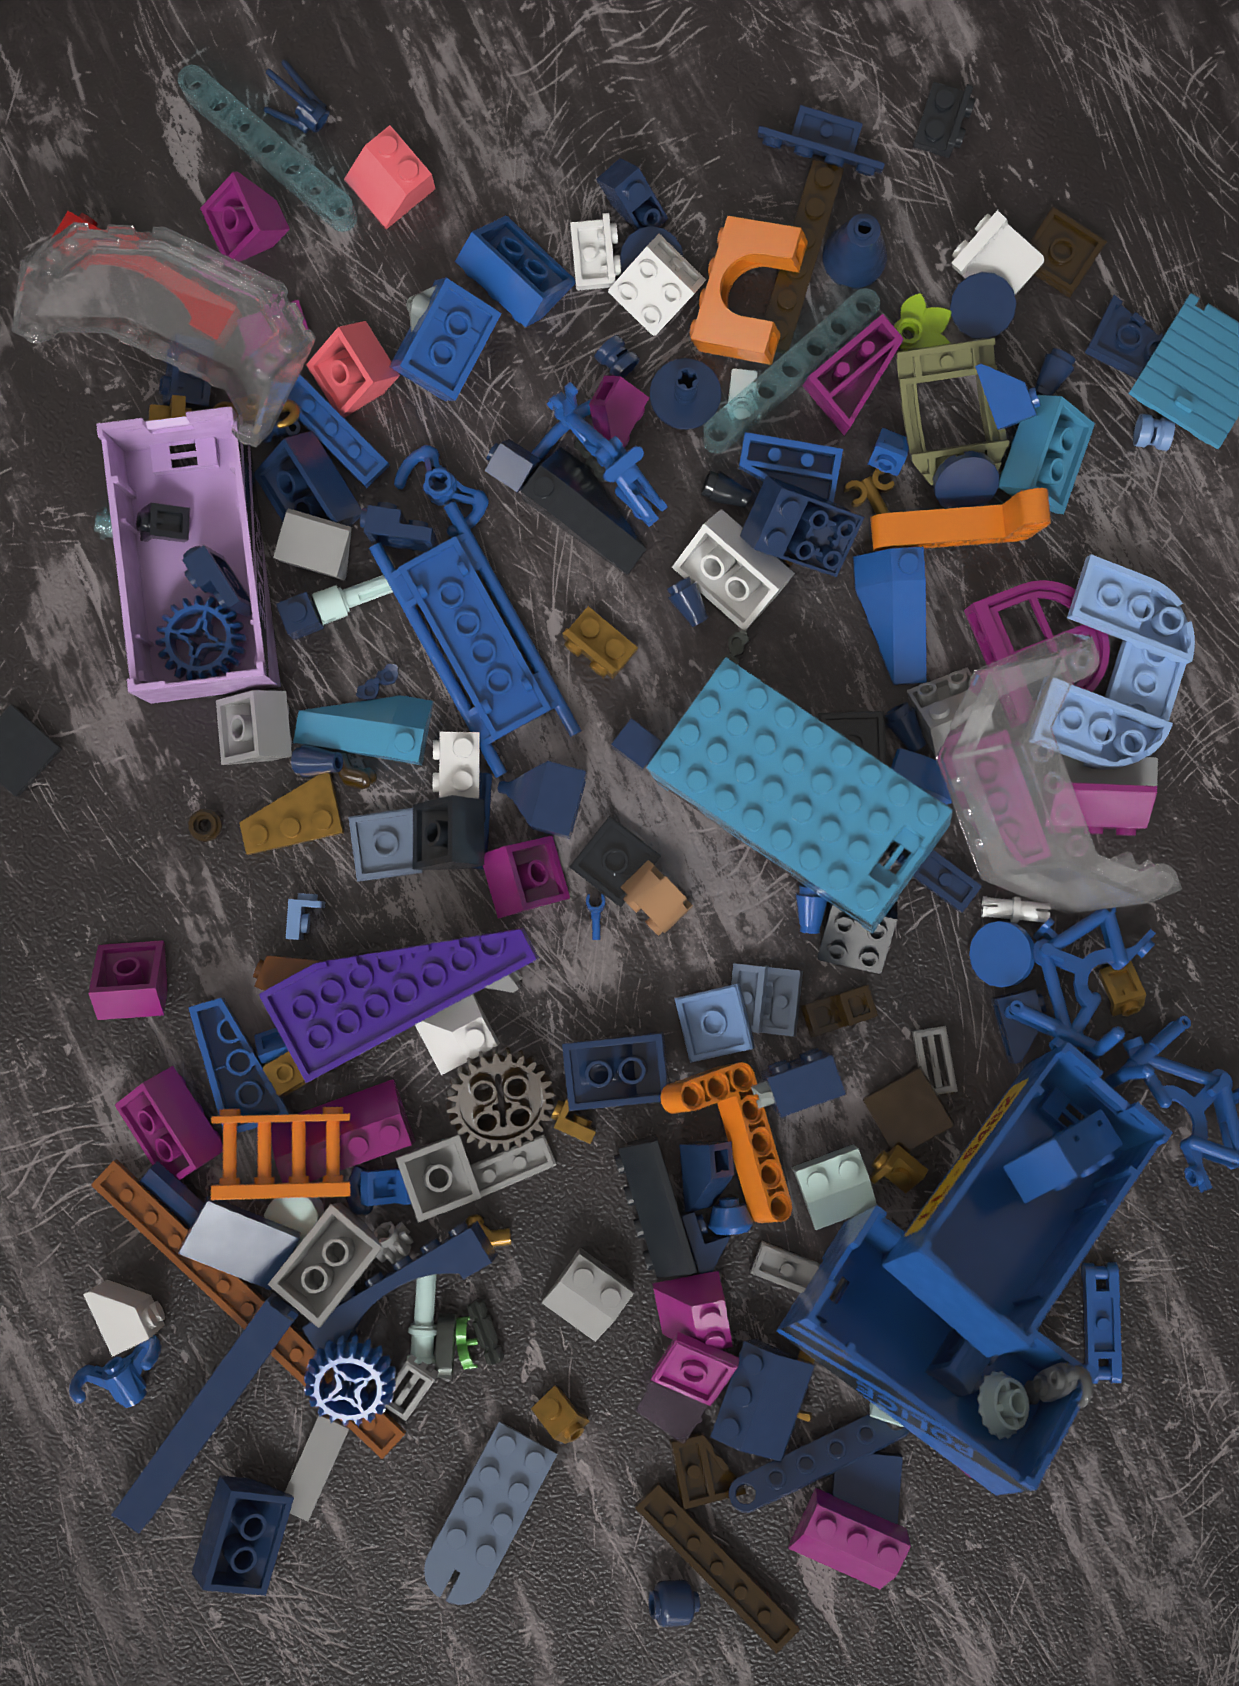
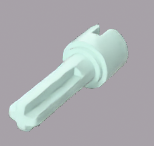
M384 575L343 590L335 585L313 593L312 597L323 625L348 616L349 608L387 595L393 591Z

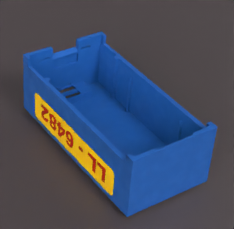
M1069 1042L1025 1065L881 1264L986 1357L1028 1348L1032 1345L1037 1337L1034 1332L1158 1146L1166 1143L1173 1133L1140 1103L1129 1104L1100 1078L1103 1071ZM1068 1103L1085 1117L1102 1109L1123 1143L1122 1146L1113 1151L1115 1158L1100 1166V1169L1084 1178L1079 1177L1075 1179L1072 1184L1057 1192L1054 1188L1024 1203L1003 1166L1048 1137L1065 1129L1066 1126L1058 1120L1061 1114L1072 1124L1079 1121L1065 1109Z

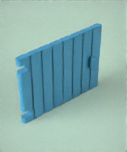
M1190 293L1128 394L1151 410H1155L1189 431L1201 441L1219 449L1239 417V322L1209 303L1205 306L1204 310L1198 308L1195 305L1200 298Z

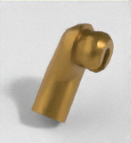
M471 1215L466 1219L467 1225L475 1221L479 1222L493 1247L511 1245L510 1228L490 1230L483 1225V1217L480 1215Z

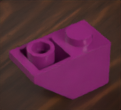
M604 375L589 403L594 429L608 441L616 436L625 448L629 442V435L634 425L642 418L645 412V405L649 397L621 376Z

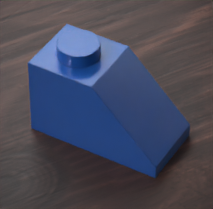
M979 364L975 366L998 430L1038 416L1035 408L1040 407L1041 404L1035 387L1028 389L1025 382L986 365Z

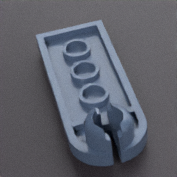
M498 1421L426 1557L424 1567L425 1579L428 1587L436 1596L441 1597L454 1570L460 1572L453 1587L449 1589L446 1595V1602L455 1605H465L474 1602L483 1595L557 1456L555 1451Z

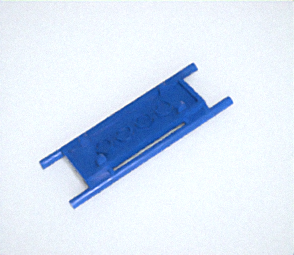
M451 502L444 509L459 536H454L399 566L397 570H395L380 542L371 546L369 550L470 732H480L479 748L494 776L498 778L507 773V770L492 745L494 741L554 708L570 737L582 730L456 502ZM477 571H479L480 575L482 576L485 584L487 585L490 593L492 594L495 602L497 603L501 613L503 614L506 622L508 623L511 631L513 632L516 640L518 641L522 651L524 652L535 674L531 673L528 665L526 664L523 656L521 655L518 647L516 646L512 636L510 635L507 627L505 626L502 618L500 617L497 609L495 608L492 600L490 599L486 589L484 588L481 580L479 579L476 573ZM418 604L475 707L472 708L415 605Z

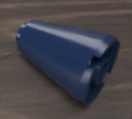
M858 214L832 232L826 240L823 248L822 262L827 275L834 283L840 286L841 284L849 286L851 289H860L870 286L882 274L887 262V249L879 222L872 215Z

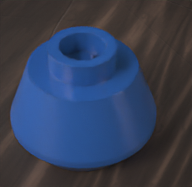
M739 1198L719 1199V1204L713 1206L708 1227L714 1234L718 1235L741 1234L751 1229L753 1219L746 1204L739 1203Z

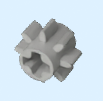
M391 1221L386 1222L375 1229L373 1233L383 1245L382 1250L376 1256L381 1263L388 1259L394 1264L409 1254L410 1244L413 1243V1240L409 1236L410 1231L402 1222L396 1227Z

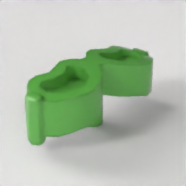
M470 1316L456 1319L457 1351L464 1370L478 1368V1365L474 1364L468 1346L478 1345L477 1338L467 1339V1321L470 1320Z

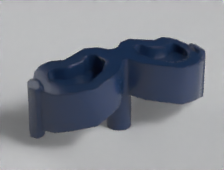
M387 664L384 670L378 671L376 678L368 679L364 685L357 688L356 696L364 700L376 699L380 690V684H395L399 675L398 666L396 664Z

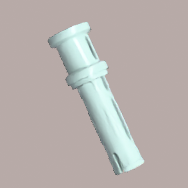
M437 1274L421 1277L416 1281L414 1323L410 1324L408 1333L411 1334L410 1355L412 1354L416 1357L414 1362L417 1364L422 1362L425 1364H435L436 1356H434L433 1352L434 1337L437 1335V1325L434 1324Z

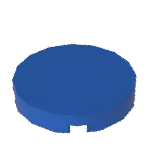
M997 921L988 923L977 931L971 941L969 956L972 968L981 980L988 985L1007 987L1017 985L1028 977L1034 967L1035 958H1033V950L1035 948L1033 940L1027 931L1018 924Z

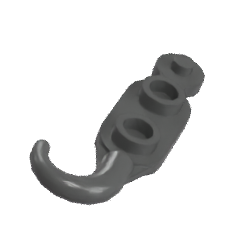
M1057 1363L1042 1370L1033 1380H1028L1024 1385V1389L1028 1396L1029 1404L1037 1405L1040 1400L1052 1402L1070 1394L1077 1387L1078 1380H1080L1083 1392L1078 1406L1083 1408L1088 1405L1091 1399L1093 1383L1090 1372L1084 1366Z

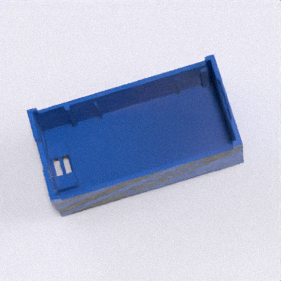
M878 1205L844 1222L823 1255V1262L805 1291L798 1295L778 1327L777 1332L994 1495L1036 1490L1080 1409L1078 1402L1081 1400L1083 1392L1081 1381L1078 1380L1077 1387L1070 1394L1052 1402L1040 1400L1037 1405L1029 1404V1414L1026 1423L1017 1430L1016 1434H1012L1009 1439L1006 1437L999 1439L996 1434H990L988 1427L982 1424L983 1417L978 1412L980 1404L977 1397L980 1394V1389L974 1394L957 1397L925 1372L952 1327L881 1265L905 1232L885 1218L887 1212ZM844 1278L845 1280L833 1300L829 1299L840 1279ZM1036 1330L1034 1333L1037 1337L1030 1347L999 1354L996 1361L990 1366L987 1365L981 1375L984 1377L991 1375L992 1371L997 1373L1002 1371L1019 1381L1024 1387L1028 1380H1033L1042 1370L1057 1363L1084 1366L1090 1372L1092 1383H1094L1099 1370L1090 1363L1081 1364Z

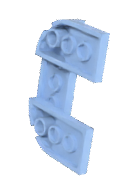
M1092 554L1086 557L1067 618L1122 639V644L1105 697L1054 677L1047 679L1028 738L1029 742L1084 762L1083 766L1102 770L1117 769L1136 763L1150 756L1162 745L1173 723L1169 722V718L1186 664L1192 662L1195 648L1192 621L1187 622L1185 614L1180 607L1183 603L1172 590L1151 577Z

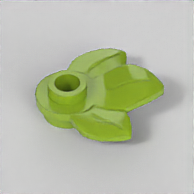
M916 294L908 298L901 307L900 319L895 323L894 328L901 336L902 331H911L913 338H904L899 348L905 350L950 344L942 333L950 321L951 311L939 307L926 308L922 294Z

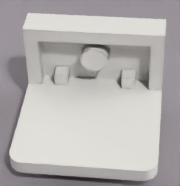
M997 210L992 217L987 214L975 227L978 233L969 243L964 240L952 254L955 258L952 266L965 279L970 275L980 272L995 273L1006 279L1012 287L1014 295H1016L1042 266L1044 257L1009 226L1007 218Z

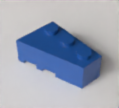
M745 432L738 468L763 482L768 475L834 502L843 449Z

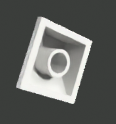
M474 994L415 1025L441 1075L466 1063L468 1057L471 1059L478 1057L479 1051L485 1053L500 1044Z

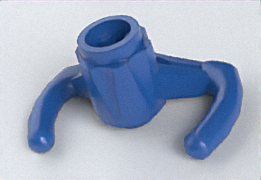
M424 445L414 450L404 459L399 467L394 486L397 489H403L413 468L419 462H425L427 472L423 488L429 500L438 506L448 505L453 501L471 504L473 509L464 519L470 529L474 527L483 517L488 507L489 499L487 495L481 490L463 486L454 475L442 467L436 448ZM450 525L447 528V534L450 537L458 536L455 527Z
M153 1335L148 1340L139 1343L126 1358H113L104 1367L89 1364L79 1369L69 1386L70 1397L76 1403H83L86 1399V1394L82 1391V1387L88 1381L109 1390L115 1401L119 1402L124 1408L132 1407L139 1403L147 1393L145 1389L146 1383L140 1374L142 1370H150L161 1353V1341L158 1336Z

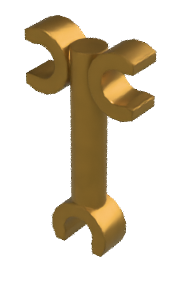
M877 468L873 472L872 477H867L862 481L853 480L848 482L844 487V491L848 492L851 489H856L860 492V497L852 501V507L862 505L867 497L876 515L890 513L880 493L890 491L895 483L891 481L888 484H881L878 476L885 472Z

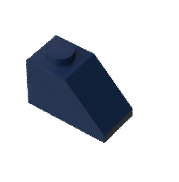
M1027 988L991 998L1007 1060L1013 1064L1022 1062L1039 1031L1014 1019H1008L1004 1011L1014 1000H1019L1032 1009L1046 1013L1043 996L1041 993L1037 994L1036 989Z

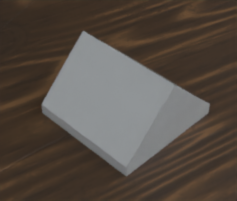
M288 508L273 558L286 564L345 581L352 527Z
M459 1135L423 1145L396 1158L418 1222L481 1198Z

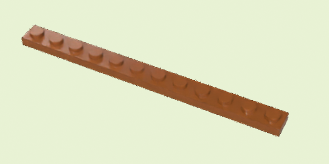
M117 1159L114 1160L91 1186L245 1330L266 1299L246 1280L178 1254L179 1247L190 1228L139 1182L140 1180ZM292 1324L273 1349L271 1355L302 1385L306 1386L304 1376L305 1372L308 1371L307 1365L309 1360L315 1355V1349L310 1340ZM332 1367L324 1373L326 1383L331 1382L334 1377L335 1371ZM385 1411L382 1415L376 1413L372 1422L363 1417L362 1423L359 1426L356 1425L354 1420H349V1423L346 1425L381 1459L388 1454L406 1433V1430Z

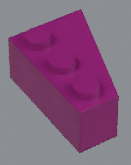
M884 314L880 315L810 374L803 384V388L843 435L852 426L904 340Z

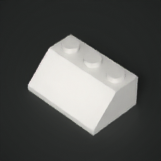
M721 509L703 524L672 568L683 578L690 576L693 583L697 582L702 595L742 630L746 631L776 598L795 573L777 557L754 550L740 537L743 527Z

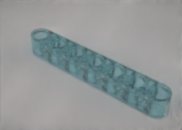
M188 65L181 69L178 74V84L190 105L333 229L346 232L355 226L357 214L352 199L348 194L201 67ZM194 83H202L198 89H189ZM226 103L225 108L222 110H213L217 104ZM243 124L251 125L247 131H237ZM266 145L275 146L269 153L261 152ZM290 166H299L298 171L294 174L285 173ZM320 186L324 188L319 195L309 194L314 187ZM340 207L348 209L347 213L343 216L333 215L335 210Z
M868 288L856 291L711 417L703 430L702 441L704 447L709 452L715 454L726 451L745 432H748L802 385L810 374L874 321L880 307V298L877 293ZM862 302L868 304L871 312L861 313L857 310L856 304ZM838 323L846 327L847 333L836 334L831 326ZM818 345L823 350V354L819 356L811 355L807 347ZM786 366H794L798 370L799 375L788 377L783 373L782 369ZM769 387L775 395L769 399L763 398L759 395L758 389ZM738 408H744L749 411L750 417L746 420H739L734 416L733 412ZM714 429H720L725 433L726 438L722 441H714L710 438L709 432Z

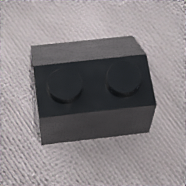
M450 795L413 804L412 869L449 870L483 866L485 856L484 823L486 818L484 800Z

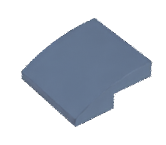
M733 963L731 985L740 983L751 1032L796 1036L803 971Z

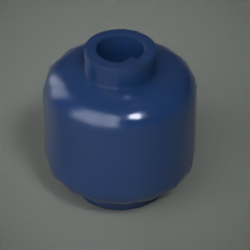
M683 1579L659 1581L655 1585L654 1590L649 1592L648 1607L652 1619H656L662 1627L687 1626L693 1621L695 1612H699V1594L697 1591H693L688 1581Z

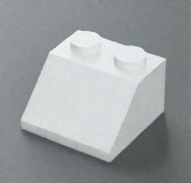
M105 1280L83 1294L112 1356L148 1340L165 1326L163 1322L165 1314L160 1303L154 1302L152 1296L144 1292Z

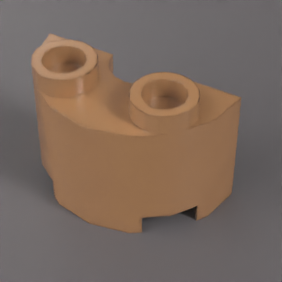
M649 860L620 887L627 894L623 900L636 913L642 909L649 918L645 923L658 936L662 932L666 933L693 907L680 890Z

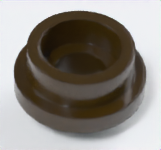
M200 809L193 813L189 819V832L199 841H212L219 836L222 830L221 818L212 810ZM208 819L211 822V828L209 831L204 832L201 829V823L203 820Z

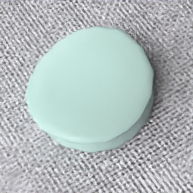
M319 1197L275 1198L268 1205L264 1218L301 1232L297 1247L324 1214L323 1203Z

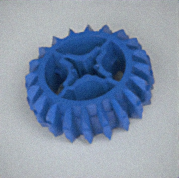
M200 595L195 596L194 605L191 604L189 599L183 598V609L180 610L175 604L171 605L170 608L175 613L172 618L167 614L162 615V619L168 625L167 627L157 626L156 630L165 635V638L156 639L155 644L160 647H166L158 653V656L161 659H168L164 665L167 670L170 671L176 668L174 673L176 678L181 679L185 674L186 681L196 680L197 675L198 679L208 678V675L219 677V671H222L225 675L231 672L227 667L230 662L237 667L240 665V661L234 658L235 653L245 654L246 650L241 646H237V643L245 642L247 637L244 634H236V632L242 630L244 624L241 621L233 622L238 614L232 610L226 613L227 608L224 609L220 604L216 606V599L209 596L205 605ZM202 615V618H198L193 628H181L189 619ZM213 617L220 619L226 631V641L214 637V625L211 624ZM204 635L213 643L207 642L198 645L189 637L201 638ZM176 639L188 643V656L191 657L189 664H186L179 656ZM210 652H222L212 663L200 666V663L205 661L206 656Z
M342 1335L338 1339L337 1344L329 1339L326 1342L325 1348L319 1347L315 1351L314 1357L308 1362V1371L305 1372L304 1383H306L305 1395L311 1396L309 1401L310 1407L319 1406V1417L328 1413L330 1414L329 1420L331 1423L336 1418L342 1419L345 1427L349 1420H354L356 1425L359 1426L362 1423L363 1417L372 1422L376 1413L382 1415L386 1404L389 1405L393 1398V1391L396 1388V1381L394 1379L396 1370L394 1366H390V1355L381 1356L383 1351L381 1345L372 1349L370 1347V1338L362 1344L358 1343L357 1335L352 1338L351 1342H347ZM332 1367L335 1371L334 1377L331 1382L326 1383L324 1373ZM374 1378L377 1387L368 1394L366 1392V1385H368L369 1380Z

